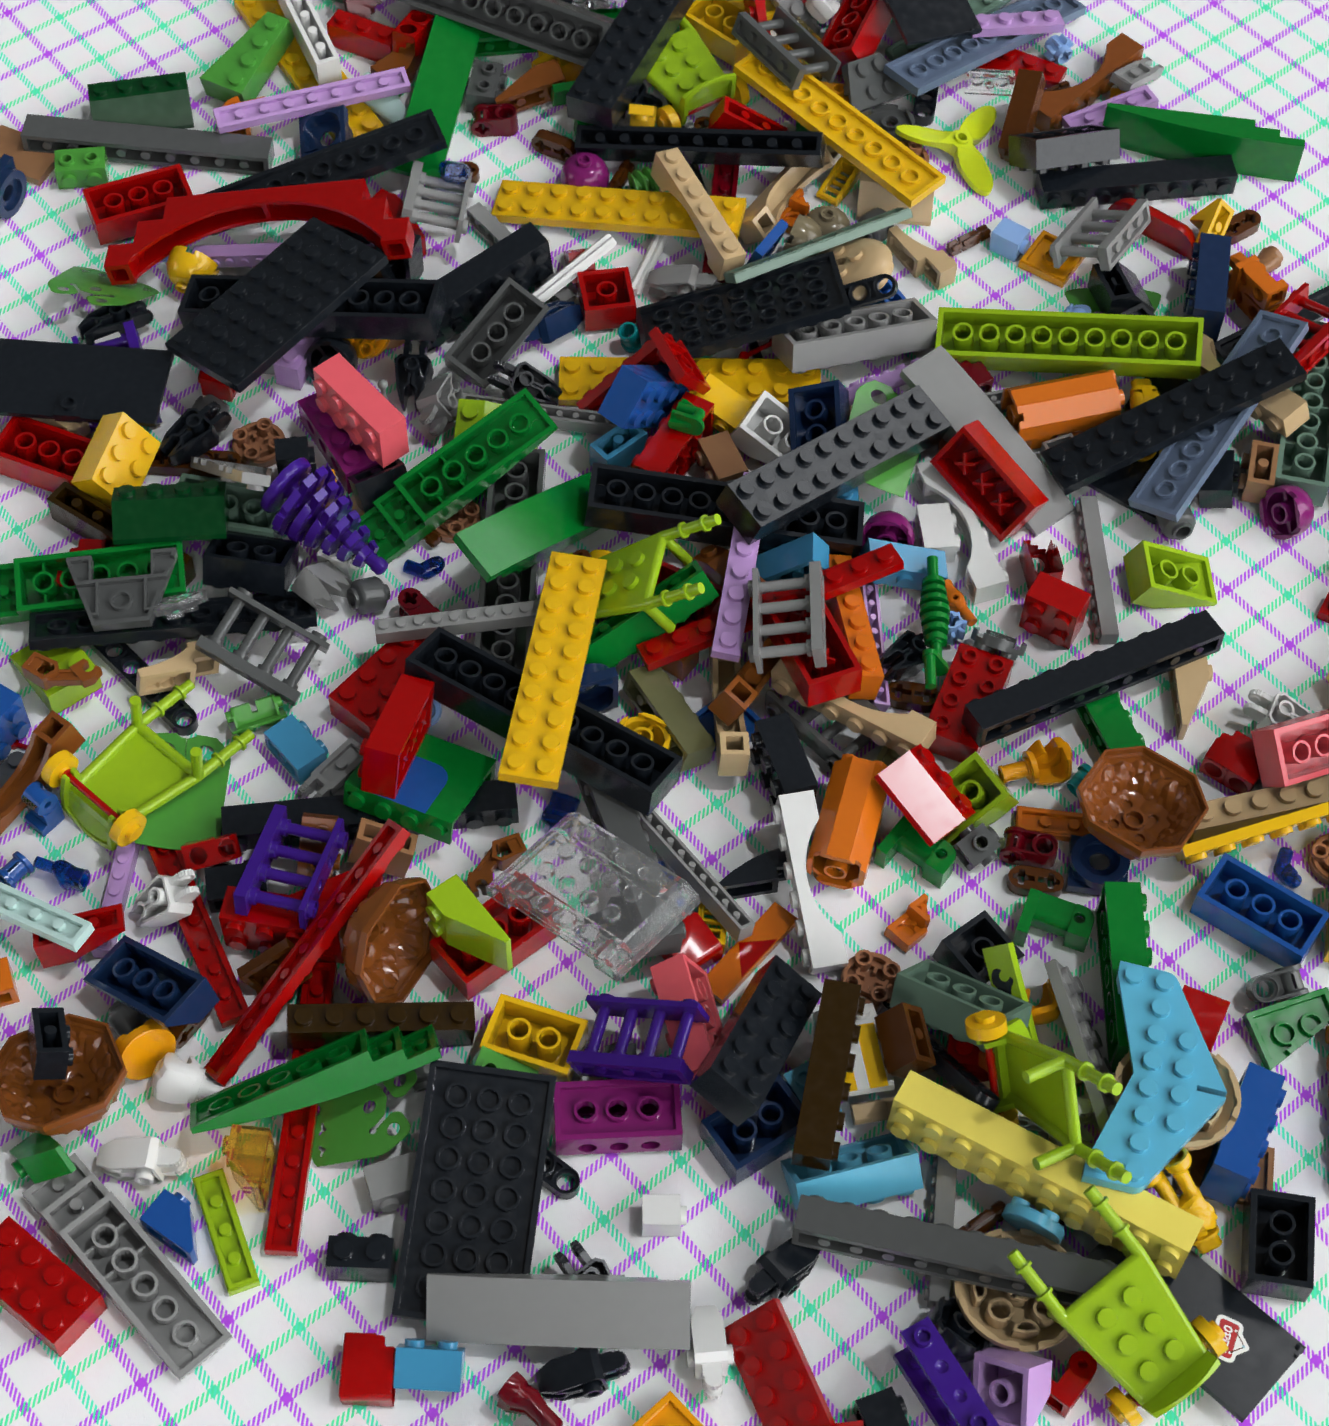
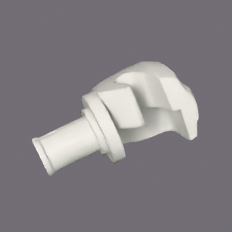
M807 0L805 6L816 21L824 24L837 13L842 0Z
M168 1052L163 1059L158 1061L152 1074L153 1096L157 1100L172 1104H191L195 1102V1099L199 1100V1097L205 1098L228 1088V1086H223L220 1083L206 1079V1069L201 1068V1065L193 1056H189L187 1063H184L172 1052Z

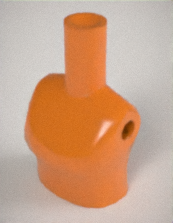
M946 579L945 587L950 611L960 612V616L963 620H967L969 627L975 625L977 618L967 607L964 595L955 588L951 580Z

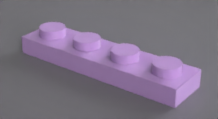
M1059 10L978 14L975 16L982 31L971 36L972 38L1059 33L1064 32L1065 22Z
M1143 85L1062 116L1061 124L1064 128L1089 124L1102 126L1107 103L1157 108L1159 99L1147 85Z

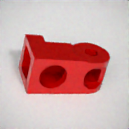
M236 833L195 840L181 846L186 869L193 871L242 856Z
M1077 1351L1071 1355L1064 1374L1058 1383L1051 1379V1394L1045 1404L1064 1418L1091 1383L1097 1370V1361L1087 1351Z

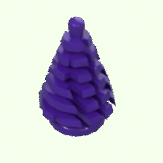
M302 457L284 468L270 484V487L267 488L260 503L261 508L267 513L279 511L272 522L274 532L281 536L285 534L290 540L295 542L304 541L305 547L313 549L320 547L323 550L322 553L328 556L336 553L337 549H339L336 554L338 560L345 562L355 556L352 565L363 568L367 564L376 575L383 574L388 568V562L377 555L379 547L375 540H371L368 545L365 544L369 539L371 531L366 525L359 527L361 516L356 510L351 511L353 502L349 494L347 497L343 495L344 488L339 480L335 482L336 476L327 465L325 468L323 465L316 469L314 474H310V462Z

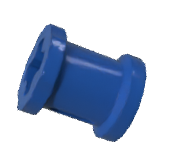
M18 851L13 853V858L0 869V882L16 888L15 884L27 873L31 874L35 870L31 862Z

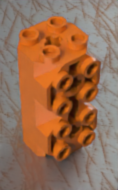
M1111 369L1003 389L1000 403L1001 410L1007 409V416L1005 418L1032 450L1041 448L1042 442L1054 439L1057 435L1072 433L1073 436H1076L1120 415L1121 405L1125 404V395L1123 390L1118 388L1115 372Z
M850 753L843 754L841 760L834 761L806 863L807 873L811 875L813 871V876L821 884L844 890L864 885L887 798V793L874 779L878 773L887 767L884 762L859 758Z

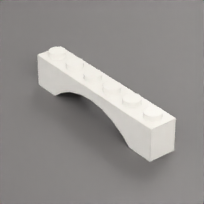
M931 460L917 463L914 482L923 501L929 504L949 502L951 513L956 515V526L964 537L969 557L963 584L973 605L1004 597L1006 587L1009 584V576L1007 571L1001 568L995 548H991L988 542L987 531L985 527L980 526L978 516L931 464Z
M814 790L778 795L776 805H772L774 822L780 823L781 833L778 834V844L780 851H785L787 862L783 863L786 880H791L793 891H789L791 908L797 909L799 920H795L797 937H802L804 949H801L803 967H808L810 975L843 970V967H847L849 963L843 933L833 926L820 911L812 896L807 880V846L819 820Z

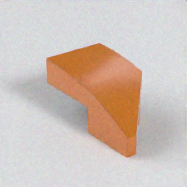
M801 188L789 198L788 207L780 217V220L783 219L788 223V228L785 231L790 234L798 215L801 213L807 216L809 213L810 205L805 201L804 191Z
M925 893L908 905L906 913L888 925L884 932V935L905 953L919 943L928 932L927 927L930 923V915L927 912L928 896Z

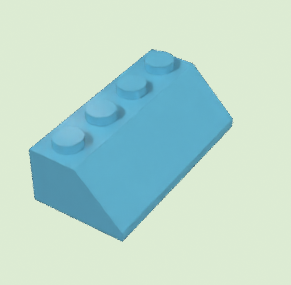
M892 1133L841 1145L838 1160H831L829 1171L791 1164L792 1158L780 1161L796 1211L801 1194L807 1196L819 1195L829 1201L838 1203L850 1202L859 1205L863 1203H880L884 1198L895 1195L907 1196L914 1193L915 1190L924 1188L918 1152L907 1139H899Z

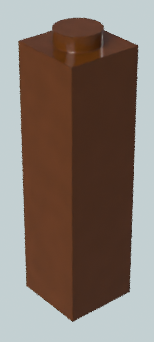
M1019 69L997 147L1000 158L1006 162H1009V135L1030 133L1034 130L1046 86L1043 71Z

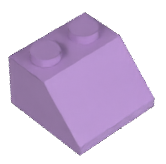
M997 1345L986 1348L983 1351L974 1352L973 1386L999 1426H1034L1051 1394L1052 1360L1021 1351L1004 1349Z

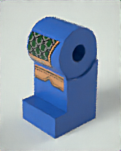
M39 781L33 782L25 789L21 798L30 811L24 816L25 822L42 837H45L65 819L60 801L54 793L47 791Z

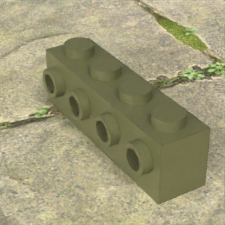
M645 666L629 670L622 689L639 713L655 715L667 725L665 729L671 736L669 750L683 757L680 772L709 763L716 746L714 739L700 723L697 714L685 702L682 693L678 692L667 672L663 671L661 667L648 672Z

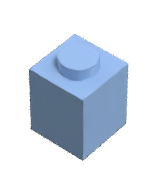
M1004 217L992 231L989 250L1016 262L1020 255H1024L1030 248L1031 241H1029L1031 230Z

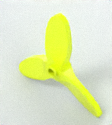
M993 106L978 108L964 120L960 129L955 131H940L914 125H898L896 127L895 133L898 136L921 145L941 149L953 156L959 173L977 194L989 196L991 193L993 178L984 157L975 145L986 137L996 120L997 112Z

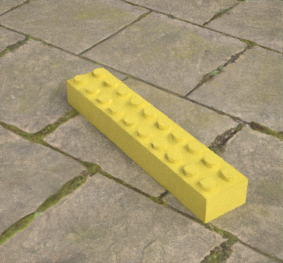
M912 1070L909 1071L893 1099L886 1129L890 1130L894 1136L903 1140L907 1139L917 1144L924 1152L932 1155L936 1154L947 1160L951 1166L957 1169H964L976 1175L983 1183L993 1184L1005 1190L1012 1198L1017 1196L1028 1201L1039 1212L1043 1208L1053 1211L1071 1229L1081 1230L1093 1236L1098 1243L1110 1245L1122 1251L1124 1244L1118 1237L1114 1238L1112 1236L1114 1231L1098 1211L1091 1209L1093 1205L1083 1193L1093 1185L1081 1182L1086 1160L1073 1155L1044 1169L1036 1170L1032 1163L1033 1158L1060 1146ZM1094 1185L1103 1197L1107 1196L1109 1198L1108 1204L1123 1223L1128 1222L1130 1225L1128 1229L1146 1250L1160 1275L1176 1279L1200 1232L1204 1220L1145 1190L1138 1194H1130Z

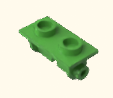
M274 694L254 700L257 708L255 711L251 710L250 704L247 702L229 708L230 711L224 712L227 722L230 723L227 725L232 735H241L247 729L253 732L254 728L262 725L274 726L281 719L286 718V712L280 707L283 706L280 695L274 696Z

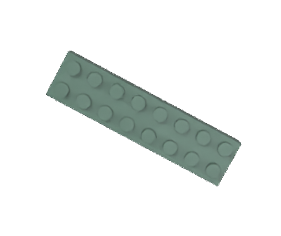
M1313 321L1319 325L1327 324L1324 322ZM1308 331L1303 339H1311L1315 334ZM1296 348L1293 353L1296 354L1300 349ZM1329 353L1307 373V380L1288 388L1307 401L1310 419L1287 438L1277 432L1276 444H1280L1274 487L1287 484L1298 486L1308 493L1313 505L1319 507L1323 506L1329 490Z

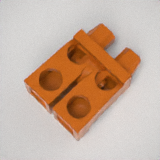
M1238 252L1230 256L1229 266L1232 270L1229 271L1228 276L1229 288L1227 297L1231 301L1235 299L1236 305L1253 321L1260 309L1273 313L1285 300L1289 285L1283 279L1276 281L1268 274L1266 267L1259 262L1260 259L1256 255L1247 258L1242 252Z

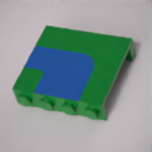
M426 734L395 799L362 791V778L358 777L359 763L345 782L343 804L386 821L389 818L406 829L450 845L455 822L483 782L494 780L497 760Z

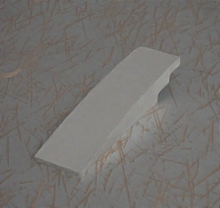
M941 345L901 370L900 377L911 389L919 385L952 425L942 437L947 443L964 425L979 420L1049 499L1024 525L1034 537H1037L1075 510V506L1063 493L1055 479L1019 433Z
M73 1153L69 1158L77 1168L74 1172L33 1184L22 1194L115 1307L178 1380L181 1381L233 1337L116 1196L109 1192L93 1172L91 1173L79 1157Z
M427 1273L426 1341L438 1342L440 1340L473 1344L572 1348L690 1350L691 1280H657V1277H625V1275Z

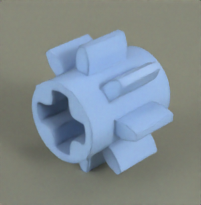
M1064 34L1060 36L1053 35L1045 42L1044 47L1047 51L1043 55L1050 62L1064 64L1073 55L1071 47L1074 43L1068 37H1065Z
M950 611L947 644L954 645L957 639H964L967 620H961L960 612Z

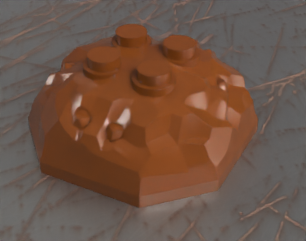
M1146 746L1105 749L1076 790L1079 806L1083 812L1082 822L1085 829L1100 842L1129 860L1141 861L1150 857L1169 858L1181 852L1209 810L1196 774Z
M401 878L396 881L383 882L380 887L372 888L367 898L357 906L356 912H353L347 924L341 928L340 938L343 940L344 945L341 956L345 962L346 977L349 978V983L369 1003L404 1002L432 961L429 942L436 936L431 932L427 924L430 920L425 909L428 906L426 893L431 888L424 878Z
M70 1013L65 1015L66 1025H70L69 1047H73L74 1052L73 1066H67L66 1079L33 1080L28 1030L10 1036L0 1050V1110L4 1121L24 1131L54 1136L69 1134L74 1129L80 1131L90 1123L101 1120L102 1116L108 1112L111 1104L117 1101L118 1094L125 1085L127 1069L108 1023Z

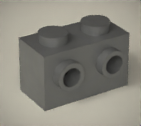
M474 61L465 94L466 112L472 113V109L478 104H496L495 98L503 92L502 89L507 87L508 76L504 74L502 63Z

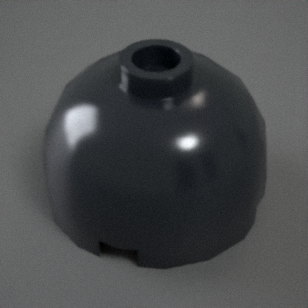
M345 338L317 339L311 344L304 355V360L306 359L307 363L305 369L308 375L314 381L313 368L337 353H340L357 370L358 355L354 346Z
M945 1296L941 1297L927 1314L959 1364L972 1361L974 1359V1352L983 1351L988 1347L990 1342L980 1336L967 1322L959 1308L956 1297L952 1296L949 1300H945Z

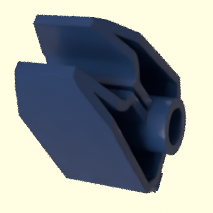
M562 300L547 303L546 305L550 307V311L524 342L538 340L542 344H548L574 331L584 319L581 305L575 304L573 301Z

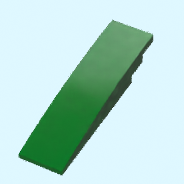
M437 14L435 15L405 118L428 109L432 110L448 148L415 161L424 162L422 172H426V175L441 178L482 30ZM413 161L392 168L391 172L410 177Z
M1107 103L1102 125L1120 128V148L1165 160L1231 155L1237 174L1294 182L1305 148L1304 139L1280 137L1279 129L1255 127L1256 120L1115 103Z
M525 387L393 482L395 487L373 502L375 507L360 517L361 523L359 527L366 525L371 531L367 543L369 544L371 540H375L379 547L377 555L385 559L389 564L501 478L558 429L557 425Z
M591 472L566 481L459 531L452 540L486 582L500 575L504 578L515 571L520 573L551 556L552 551L559 552L601 529L584 526Z
M183 541L141 543L15 558L13 563L0 564V625L30 621V612L85 608L76 585H67L69 580L73 579L66 563V558L91 555L94 561V579L150 574L151 549L176 547L178 558L163 598L185 594L187 590ZM58 570L63 571L60 576V582L63 587H59L56 581Z
M431 1024L403 1037L399 1026L369 1039L365 1028L191 1103L190 1130L192 1134L276 1116L328 1101L407 1073L442 1058L437 1034Z

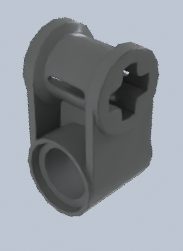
M1301 963L1278 968L1273 972L1251 978L1246 984L1248 998L1256 1003H1266L1309 993L1308 988L1304 987L1299 971L1302 968ZM1260 981H1264L1269 989L1268 994L1264 998L1260 997L1256 992V986Z

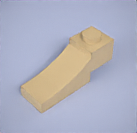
M897 225L888 229L886 246L914 278L924 274L937 290L955 282L956 261L949 257L943 249L937 251L922 245L909 237Z
M197 640L186 642V648L174 657L155 665L137 669L136 690L139 696L171 691L173 686H179L187 679L191 680L195 685V677L219 673V663L195 649Z

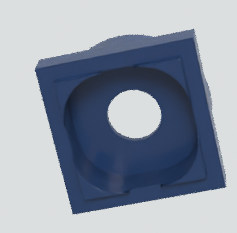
M344 105L299 117L301 157L353 138V132L348 123V110ZM328 132L335 133V140L332 144L328 146L321 144V138L324 134Z
M4 154L0 158V219H9L19 211L24 202L27 180L25 174L16 169L13 157Z
M600 663L585 664L577 701L597 712L617 708L619 676L616 668H609L607 665ZM593 685H594V687H592V688L589 689V690H586V688H585V687H589V686H593Z
M1091 833L1084 836L1071 835L1069 840L1066 891L1100 896L1104 881L1128 882L1130 860L1100 842ZM1097 853L1103 854L1109 859L1110 864L1104 870H1097L1091 866L1090 857Z

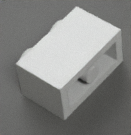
M949 502L917 504L914 523L918 546L945 551L946 563L954 562L956 551H960L961 543L960 536L955 535L954 529H956V515L951 513Z

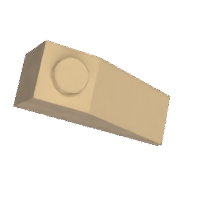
M1207 656L1168 671L1177 740L1184 739L1208 681H1212L1213 667L1208 665Z

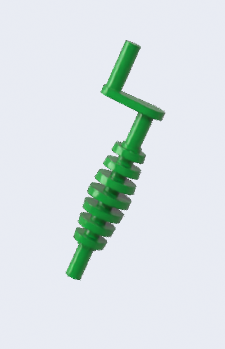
M934 555L927 557V576L922 579L919 608L924 643L929 647L922 651L925 688L929 690L937 687L936 677L943 676L949 671L948 663L942 658V647L946 646L948 641L950 607L945 580L942 576H939L938 557Z

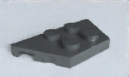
M880 52L849 62L842 67V77L845 83L844 96H848L849 103L860 112L911 94L910 91L883 73L884 66L889 61Z

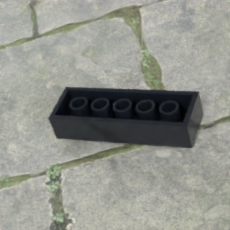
M531 222L438 279L442 282L447 306L436 341H427L428 352L441 346L456 334L462 333L508 277L528 290L553 274L549 242Z
M775 955L753 976L689 1086L737 1127L740 1126L760 1109L822 993L798 974L789 964Z

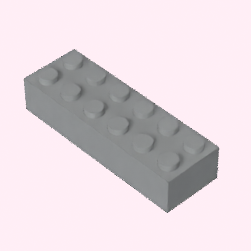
M915 297L851 308L852 313L840 319H830L820 322L815 326H806L787 334L782 333L772 336L771 350L792 373L797 374L813 369H828L835 365H851L857 361H874L885 356H900L902 353L923 352L925 349L935 348L937 318Z

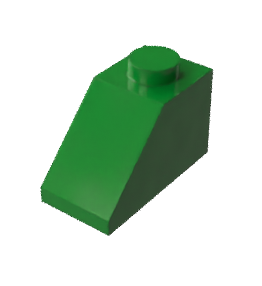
M33 1133L9 1151L15 1160L11 1163L15 1172L21 1179L27 1176L34 1184L70 1174L77 1169L62 1146L49 1135Z

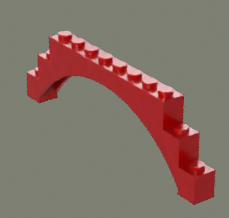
M365 178L167 197L163 219L138 221L133 243L108 246L104 269L112 286L135 284L141 275L167 257L175 246H186L206 236L227 229L266 221H309L312 217H315L329 225L349 230L364 237L381 249L388 260L412 258L415 235L409 217L393 218L387 197L371 199Z

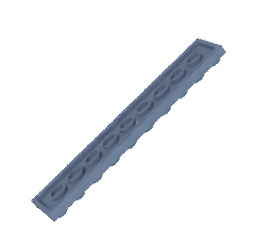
M1019 0L991 14L1059 10L1065 24L1085 15L1086 6L1077 0ZM1046 33L979 38L963 35L935 40L885 64L883 73L918 97Z
M1260 309L1222 365L1278 338L1283 341L1293 354L1309 331L1308 322ZM1259 403L1165 447L1128 499L1129 506L1178 522Z

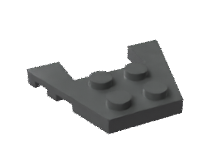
M176 547L151 549V573L145 575L94 579V561L91 555L66 558L67 566L94 632L152 626L178 558Z

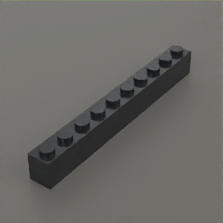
M577 125L574 148L577 153L590 152L596 154L603 161H624L628 159L630 162H653L656 152L678 147L688 164L824 168L826 143L823 132L615 126L612 131L595 125Z
M1207 610L1196 614L1191 613L1181 620L1166 623L1150 632H1143L1128 641H1120L1110 648L1095 651L1080 660H1072L1062 667L1047 670L1029 680L1024 679L1009 688L998 689L993 694L981 699H973L965 705L961 723L977 745L982 747L1220 651L1225 632Z
M500 780L484 781L455 822L453 829H479L483 826H509L513 823H519L515 783ZM344 795L221 807L222 835L236 833L241 852L255 848L275 804L287 806L288 819L291 820V823L300 825L304 812L339 816V818L344 819L345 832H348V840H353L361 818L385 824L386 820L344 805ZM406 829L410 833L420 835V833ZM289 834L287 837L283 836L281 845L299 847L300 837Z

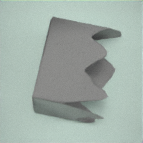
M328 560L305 566L290 589L319 612L320 610L315 604L339 611L330 595L347 598V590L353 581Z

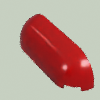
M1120 199L1114 202L1108 210L1129 211L1138 199ZM1149 205L1151 223L1141 234L1193 260L1191 253L1193 243L1196 241L1193 231L1181 221Z

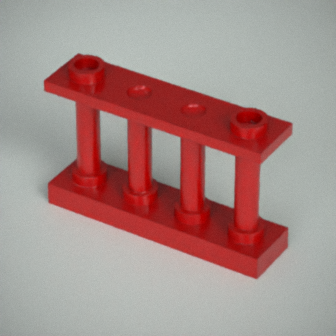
M1304 282L1273 313L1308 322L1309 332L1315 335L1311 339H1302L1297 347L1300 350L1296 354L1293 353L1294 357L1308 373L1329 353V322L1319 325L1297 314L1305 308L1329 319V307L1308 299L1309 284Z

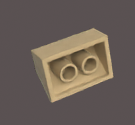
M861 171L856 220L873 208L890 211L901 207L911 209L913 217L897 224L931 226L934 192L912 208H909Z

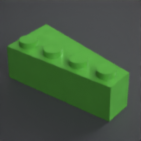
M267 12L199 77L206 95L223 102L235 96L239 97L240 102L255 99L295 37L289 19Z

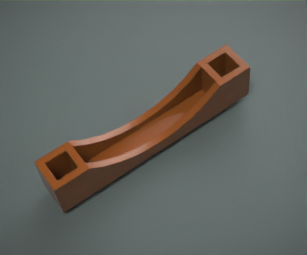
M1124 33L1119 34L1107 44L1103 64L1092 77L1070 88L1045 91L1043 93L1034 127L1039 131L1062 128V116L1090 106L1099 96L1106 94L1110 87L1115 85L1110 82L1112 73L1136 60L1143 59L1144 46Z
M769 636L764 640L763 647L774 646ZM781 658L763 659V674H757L755 663H750L748 659L710 703L708 708L729 727L759 695L762 688L771 678V670Z
M53 710L32 732L29 745L22 760L11 777L0 789V835L27 806L21 798L25 789L36 781L41 782L44 786L47 784L42 780L41 772L48 759L62 750H68L74 754L86 741L70 722Z

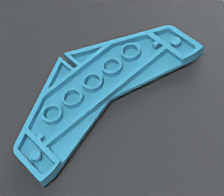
M1120 961L1116 984L1118 994L1121 996L1132 1077L1092 1149L1101 1150L1104 1157L1113 1162H1121L1124 1165V1169L1131 1172L1132 1179L1128 1184H1123L1118 1180L1112 1181L1104 1171L1099 1168L1089 1167L1085 1161L1081 1182L1130 1194H1138L1155 1179L1222 1107L1226 1100L1227 1090L1178 979L1166 971Z

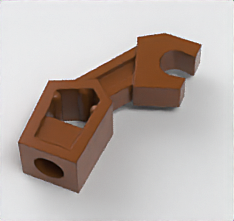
M35 651L21 666L24 677L44 690H48L53 686L82 685L86 688L94 685L103 675L101 667L97 665L92 671L86 672L89 668V663L84 658L70 666V669H59L57 661Z
M519 832L492 841L491 849L475 870L469 872L467 887L476 898L479 897V890L477 889L479 885H485L489 893L494 891L493 872L495 869L505 871L528 860L527 848ZM505 851H508L509 853L507 855H503L502 857L497 856V854L499 855L500 853Z

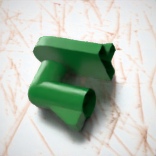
M682 398L676 410L673 409L671 411L668 426L671 429L698 436L702 434L705 428L703 422L705 411Z

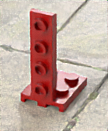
M654 327L648 333L651 340L646 341L640 350L626 358L622 365H658L662 361L668 365L670 369L668 374L676 384L679 385L681 383L689 391L692 392L694 390L702 395L711 389L681 340L675 342L673 336L667 332L663 335L658 327ZM621 366L606 375L595 388L587 391L583 398L576 403L578 408L598 411Z

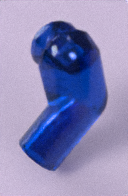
M440 556L431 557L422 563L407 559L403 572L428 580L443 571L445 561Z
M1281 847L1273 867V873L1282 884L1295 889L1302 883V878L1290 864L1294 852L1290 848Z

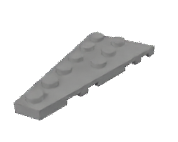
M191 456L190 467L220 476V481L247 484L246 489L263 491L264 486L270 487L271 468Z

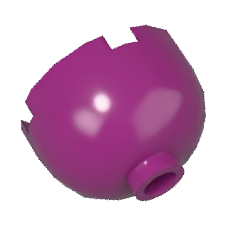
M580 152L570 156L563 164L560 183L578 187L606 188L609 186V171L606 163L598 155L590 152Z
M1287 484L1268 489L1265 492L1267 494L1265 498L1261 499L1259 504V514L1265 529L1270 526L1276 533L1272 535L1274 538L1280 540L1290 539L1301 535L1309 528L1314 518V505L1306 491L1298 486Z
M878 512L870 516L863 525L862 547L868 538L914 545L915 535L913 527L906 517L898 512Z

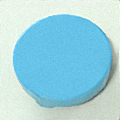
M1013 1196L1011 1202L1006 1204L1002 1212V1217L1018 1231H1020V1228L1029 1229L1060 1245L1065 1232L1064 1226L1058 1223L1059 1215L1045 1208L1039 1212L1031 1208V1204L1028 1201Z

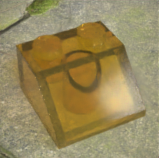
M232 1124L230 1135H225L222 1146V1153L227 1156L226 1166L230 1167L233 1179L258 1212L265 1213L277 1155L271 1130L264 1127Z

